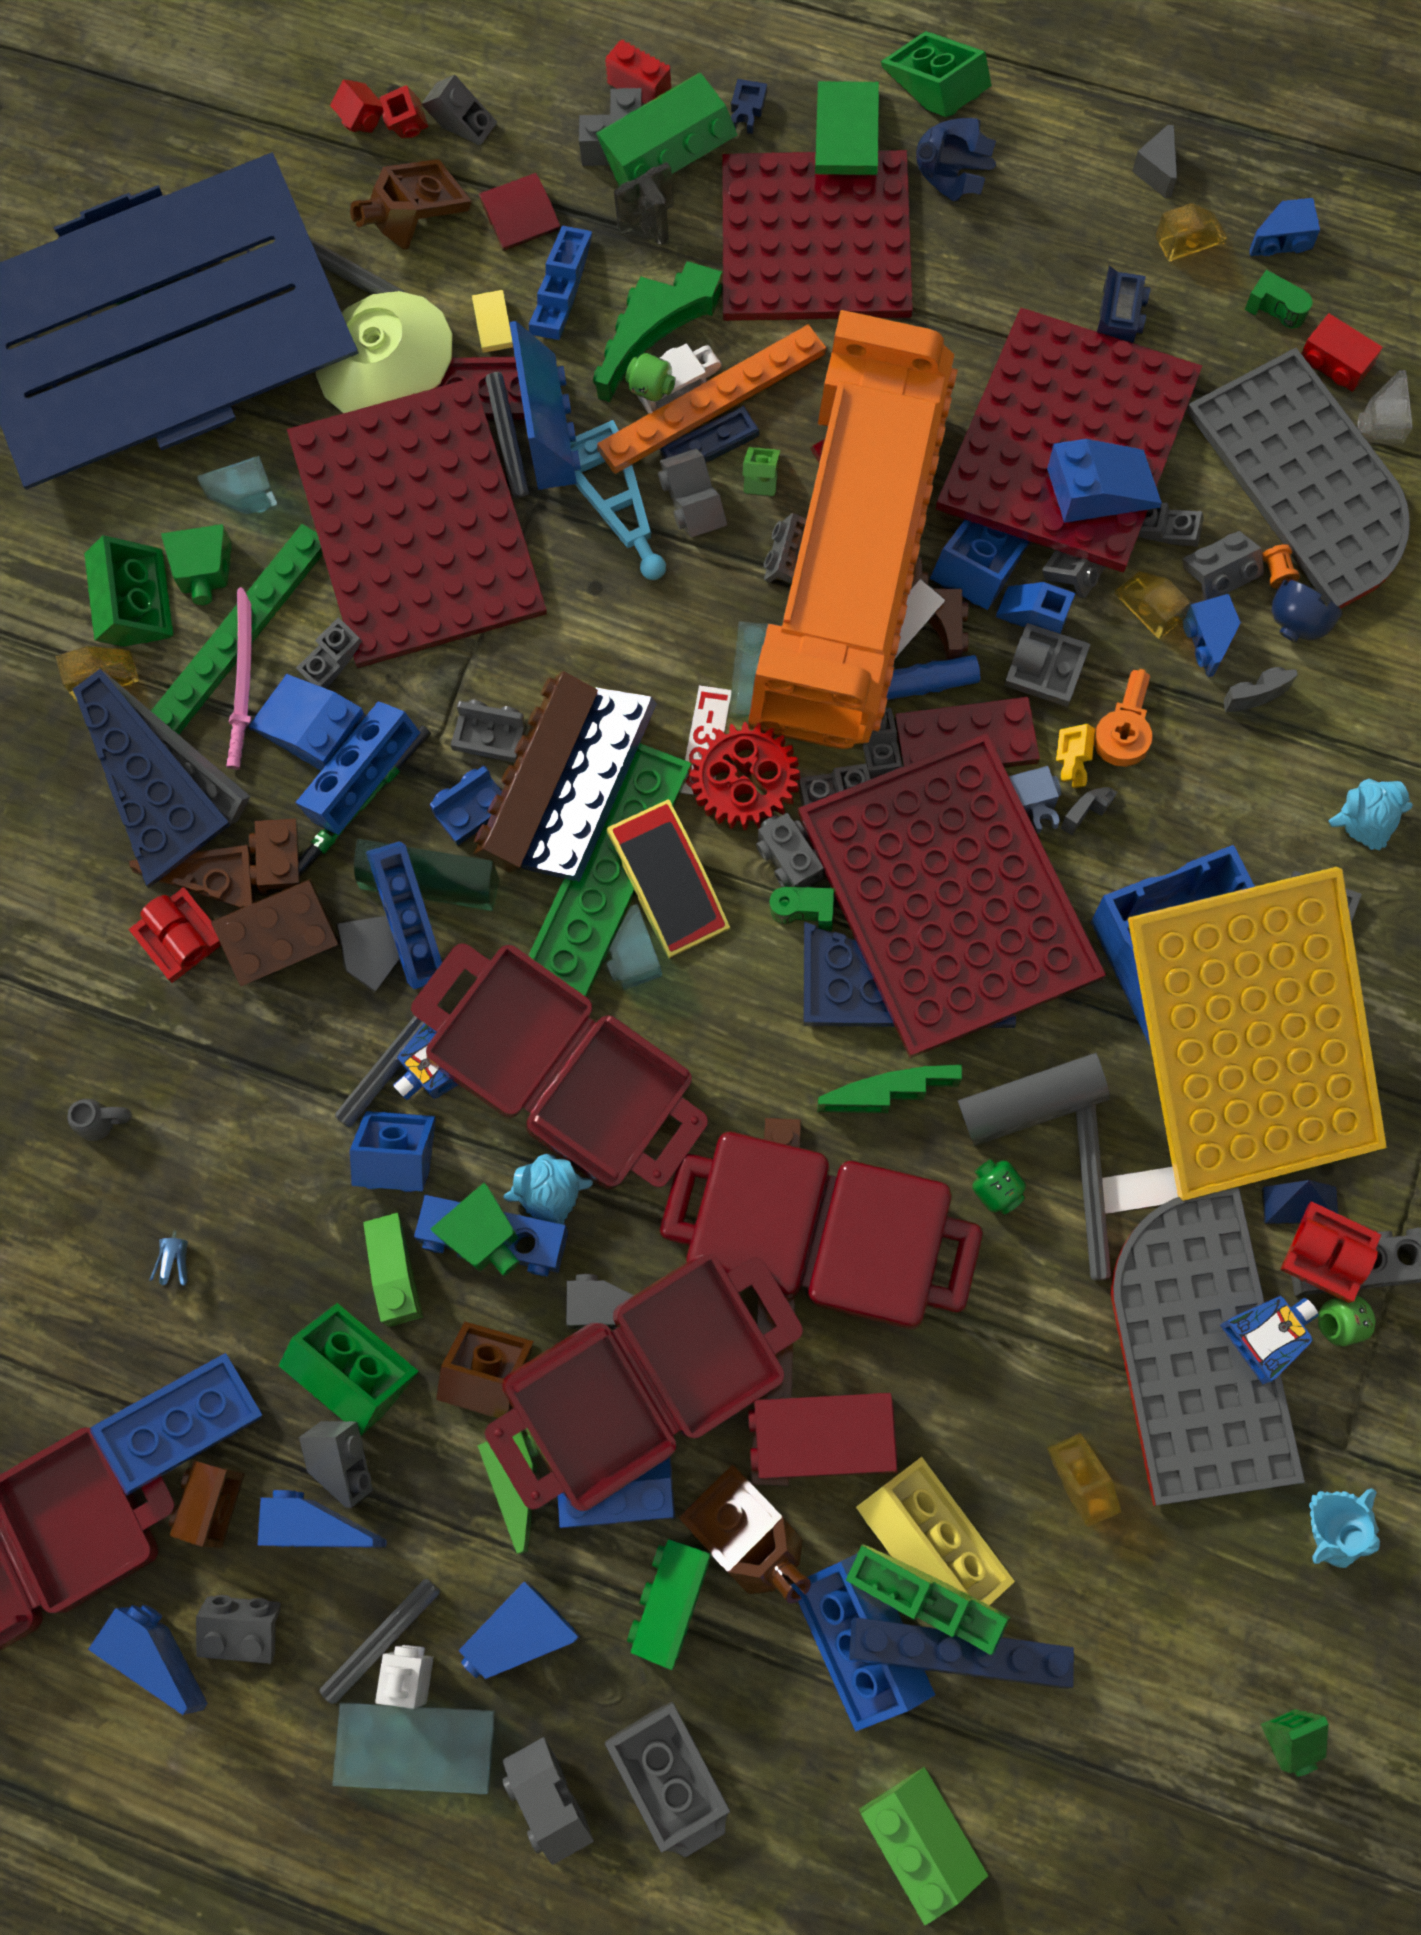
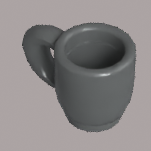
M82 1099L70 1106L67 1119L69 1126L77 1135L88 1141H97L110 1133L113 1124L127 1123L132 1118V1113L125 1107H106L94 1099Z

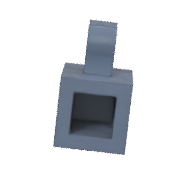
M1045 766L1009 776L1027 815H1031L1032 825L1036 833L1038 834L1042 830L1041 819H1048L1051 822L1052 828L1057 829L1059 816L1053 809L1059 796H1061V787L1056 776L1052 777L1049 767Z

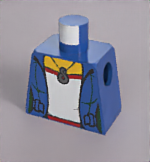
M425 1023L397 1057L408 1072L396 1081L393 1086L406 1101L422 1087L433 1099H437L459 1085L428 1063L426 1047L437 1032Z
M1279 1296L1230 1318L1220 1324V1326L1260 1382L1266 1384L1276 1379L1313 1341L1312 1336L1304 1326L1319 1315L1314 1305L1306 1298L1290 1307L1285 1299Z

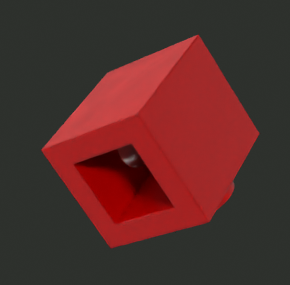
M343 79L330 104L332 109L342 119L344 127L352 132L363 131L372 133L384 111L380 100L366 83Z
M407 85L379 97L384 110L382 117L389 131L393 130L401 139L413 138L419 135L421 130L429 127L419 97Z

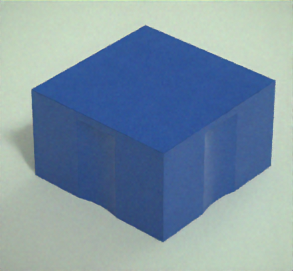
M1234 845L1188 862L1172 873L1150 877L1104 895L1091 920L1094 931L1149 1046L1151 1045L1128 917L1255 887Z

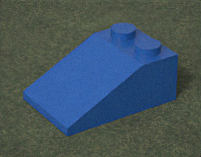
M1090 439L1055 443L1053 445L1047 470L1064 523L1161 507L1162 502L1143 449Z
M965 519L943 548L930 579L939 583L945 589H962V596L988 610L1001 592L1031 541Z
M286 674L252 720L249 728L322 771L366 716L361 707L339 694Z
M273 1490V1498H261L258 1530L259 1546L386 1548V1539L316 1501L304 1499V1492Z
M134 1605L126 1608H115L88 1650L180 1714L185 1715L204 1710L208 1703L169 1627L160 1622L162 1615L147 1605H143L141 1608Z

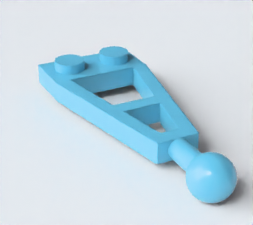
M612 420L575 436L576 442H570L571 451L578 450L581 470L575 471L577 482L575 485L627 548L636 547L642 559L640 563L642 575L649 580H657L664 575L666 563L660 555L653 554L647 542L651 538V531L633 466L630 465L623 469L628 490L607 500L602 499L582 474V472L605 462L597 451V443L619 431ZM633 504L639 528L629 532L614 512Z

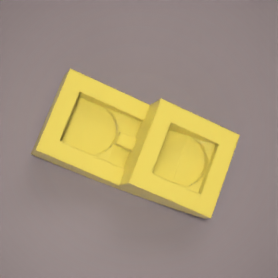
M503 290L472 295L482 352L513 348Z

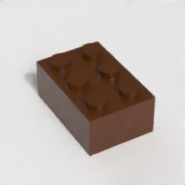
M312 879L211 922L240 987L339 944V939Z

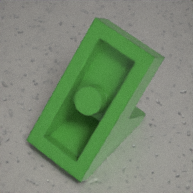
M748 448L743 462L742 476H744V493L767 496L775 495L780 450Z

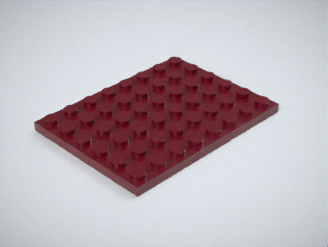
M1020 307L939 495L935 509L1081 559H1088L1090 562L1124 573L1148 510L1064 523L1047 470L1053 445L1055 443L1090 439L1143 449L1157 487L1202 365Z
M474 378L287 429L342 620L362 640L353 655L357 669L547 614Z
M987 733L798 808L800 819L824 867L826 876L910 1059L1105 978L1106 974Z

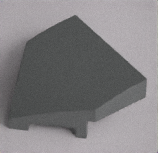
M381 916L336 924L342 950L343 968L345 967L347 973L375 992L400 959L387 917Z

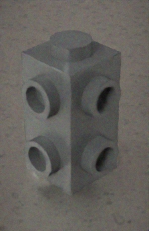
M788 812L781 817L775 815L768 818L761 824V828L758 829L759 842L756 843V846L765 861L771 860L777 869L774 871V874L781 887H811L823 880L824 867L815 849H811L805 840L808 836L799 820L793 821Z

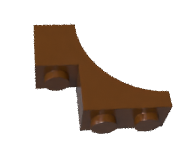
M917 559L914 567L911 589L920 579L928 585V572H922V559ZM933 589L945 601L927 622L939 636L946 660L961 658L962 652L968 651V632H962V622H967L968 602H962V589Z

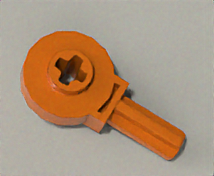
M1143 669L1133 670L1130 673L1123 702H1117L1115 711L1101 718L1095 730L1094 746L1097 754L1104 761L1114 766L1127 767L1139 763L1145 758L1152 743V730L1149 723L1145 720L1147 710L1142 709L1150 681V674L1146 673Z

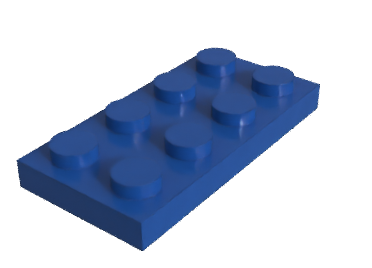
M224 1353L90 1427V1432L127 1496L260 1420L262 1413L229 1357Z

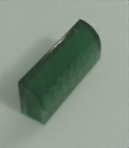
M357 839L354 856V876L360 889L379 892L366 852L389 845L388 843ZM406 847L422 899L493 911L500 881L493 861Z

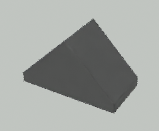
M1167 125L1137 152L1132 171L1164 198H1171L1177 179L1174 125Z

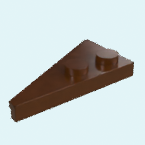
M248 845L195 852L159 880V882L180 889L184 887L189 892L238 908L255 903L254 886H252L250 878L252 854ZM129 861L132 872L142 876L138 861Z

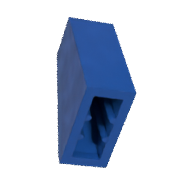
M524 1581L461 1647L459 1652L465 1657L461 1663L475 1678L482 1675L487 1679L572 1644L581 1635L529 1581Z

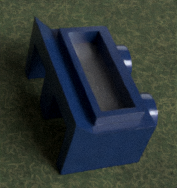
M1109 265L1103 287L1104 295L1100 307L1097 333L1106 334L1134 343L1136 333H1143L1146 314H1140L1141 306H1147L1150 287L1144 286L1146 276L1117 272Z

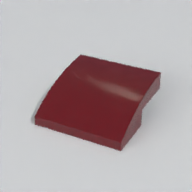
M537 173L479 194L489 223L493 226L502 251L560 230V224Z

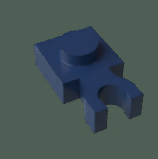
M737 79L731 102V112H734L731 119L735 129H737V125L740 122L747 123V133L753 134L754 116L761 117L767 96L766 83Z

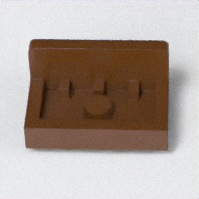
M296 818L254 821L255 833H249L251 854L256 853V865H250L252 886L257 885L260 895L265 896L268 895V889L290 888L300 884L298 823Z

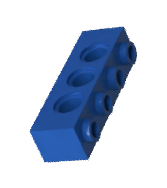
M378 701L295 803L312 823L339 835L421 732L405 711Z
M399 841L367 851L366 854L407 983L413 989H417L427 984L442 964V960L406 845Z
M425 1195L414 1235L415 1239L423 1243L422 1249L441 1254L444 1248L451 1249L430 1228L461 1202ZM504 1212L519 1237L508 1247L520 1261L519 1265L528 1266L527 1272L535 1275L548 1277L549 1271L559 1273L569 1232L566 1225ZM524 1237H532L535 1239L534 1249L527 1254L519 1253L517 1251L518 1242Z

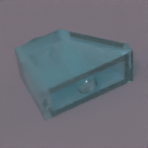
M259 456L197 476L208 499L242 513L263 512L269 507L277 505L267 472Z
M638 904L630 907L609 949L612 960L606 962L613 982L620 980L623 990L662 977L661 966Z

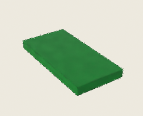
M818 81L815 174L877 175L879 82Z

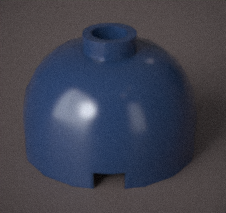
M1286 579L1275 594L1271 610L1275 622L1282 627L1279 633L1295 643L1299 638L1310 641L1327 635L1337 624L1343 612L1332 601L1326 606L1325 602L1321 599L1322 594L1294 580L1288 582Z

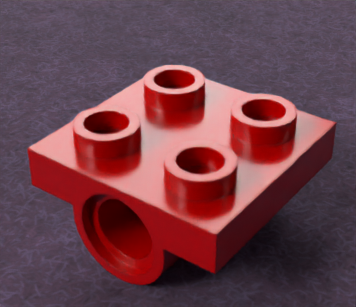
M184 887L171 897L162 895L151 900L140 913L142 919L128 929L171 983L175 982L221 946L211 924L212 921Z
M1311 1202L1307 1206L1280 1270L1341 1300L1352 1303L1361 1284L1366 1281L1372 1271L1378 1254L1376 1247L1382 1234Z

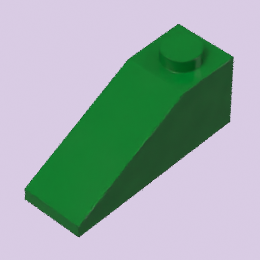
M1294 1709L1260 1724L1282 1771L1290 1774L1294 1772L1297 1777L1303 1776L1318 1769L1316 1762L1326 1758L1329 1723L1325 1716Z

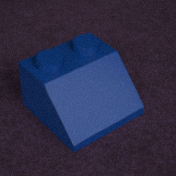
M366 1111L350 1148L351 1185L368 1189H399L405 1192L423 1191L430 1172L436 1122L435 1116Z

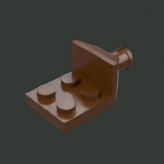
M439 159L383 167L373 188L371 198L369 200L353 201L350 206V215L352 221L356 222L357 227L375 224L381 233L402 249H409L418 219L469 211L472 201Z
M733 1464L679 1517L685 1526L748 1594L773 1592L777 1589L789 1604H793L802 1599L791 1587L793 1583L805 1595L809 1591L811 1581L796 1568L800 1564L803 1540L783 1516Z

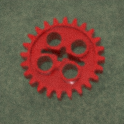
M747 722L743 723L741 731H737L735 726L730 724L729 734L725 735L723 731L718 729V740L715 741L707 737L706 742L709 748L698 747L697 751L701 759L692 760L693 768L697 771L690 773L691 781L695 782L691 786L693 795H698L696 798L698 806L706 805L704 811L707 817L716 812L715 819L717 824H720L727 818L730 829H733L737 821H741L743 830H747L749 821H754L757 828H761V818L765 817L768 819L773 817L772 813L774 811L784 815L785 810L782 803L793 804V796L789 792L799 791L798 783L795 782L801 779L800 771L795 769L799 766L798 758L792 757L794 754L792 745L785 746V736L781 735L774 739L775 733L773 728H770L764 734L762 733L760 723L755 726L753 731L749 730ZM743 750L753 751L749 757L742 758L738 756ZM729 757L732 761H734L736 767L724 758ZM737 768L740 770L743 776L739 777ZM767 771H774L777 773V775L772 779L767 780L761 778V776ZM721 772L729 774L726 779L721 781L713 779L715 775ZM751 774L753 783L746 776ZM756 787H759L762 791L767 792V794H760L757 791ZM742 794L753 796L748 802L742 803L737 801L738 797Z

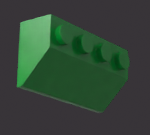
M702 73L692 76L596 133L621 192L634 196L738 135L725 103Z

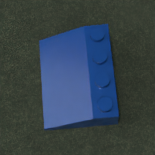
M509 322L538 490L577 484L575 471L581 470L578 450L571 451L570 442H576L573 422L567 423L565 414H571L569 395L562 394L560 387L567 385L564 366L557 367L555 353L518 322Z

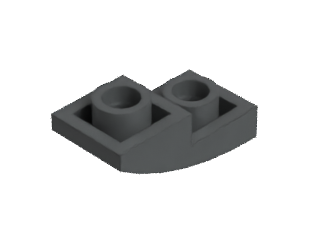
M1162 503L1160 508L1148 509L1138 537L1162 543L1198 547L1204 521L1203 512L1170 510L1168 503Z
M339 617L315 640L319 646L296 667L310 683L325 689L329 687L346 667L362 642Z
M1270 668L1262 672L1256 685H1253L1251 682H1241L1231 686L1223 700L1225 713L1254 708L1281 696L1290 689L1295 681L1297 669Z
M885 708L879 732L872 731L869 742L862 743L870 779L902 767L897 745V731L891 708Z
M867 764L837 767L833 769L831 774L801 777L797 783L802 807L870 780Z

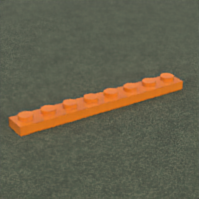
M808 324L598 442L597 451L614 474L824 356L826 346Z

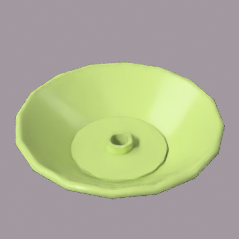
M401 291L373 294L347 307L342 312L359 354L316 371V377L324 397L341 412H351L437 388L441 384L452 360L453 335L443 312L426 298Z

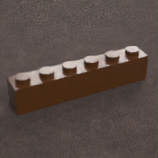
M562 671L555 678H548L541 691V695L544 696L543 702L540 707L536 706L529 717L528 724L531 725L527 736L523 735L515 748L514 753L518 755L514 766L509 765L502 777L501 783L505 784L501 795L497 794L488 808V813L492 815L487 826L483 824L477 832L474 843L478 844L474 855L509 873L520 868L597 695L598 690L565 671Z

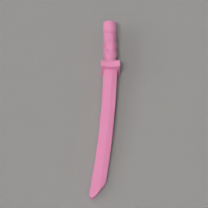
M242 587L237 590V673L234 712L229 718V724H232L233 729L231 730L229 757L227 758L226 765L227 768L233 770L240 769L245 736L244 730L251 721V716H247L251 672V603Z

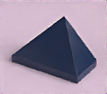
M1306 1180L1262 1188L1265 1224H1300L1307 1206L1311 1202L1338 1214L1336 1186Z

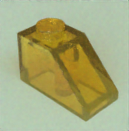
M1193 203L1162 213L1156 238L1168 262L1224 243L1227 240L1215 214Z
M1140 571L1114 592L1158 639L1184 620L1191 604L1190 600L1169 579Z
M86 646L55 656L63 686L75 701L77 699L73 688L99 669L106 672L122 687L139 682L130 650Z
M1081 1433L1047 1447L1070 1501L1087 1527L1121 1513L1113 1481Z

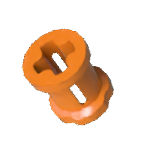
M1277 545L1262 554L1263 561L1268 564L1271 578L1269 582L1272 588L1279 589L1285 579L1288 582L1290 580L1297 582L1300 579L1299 572L1294 569L1290 556L1293 552L1289 545Z

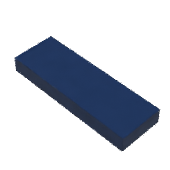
M742 406L660 448V455L663 459L697 449L704 456L705 463L759 437V429L745 407Z

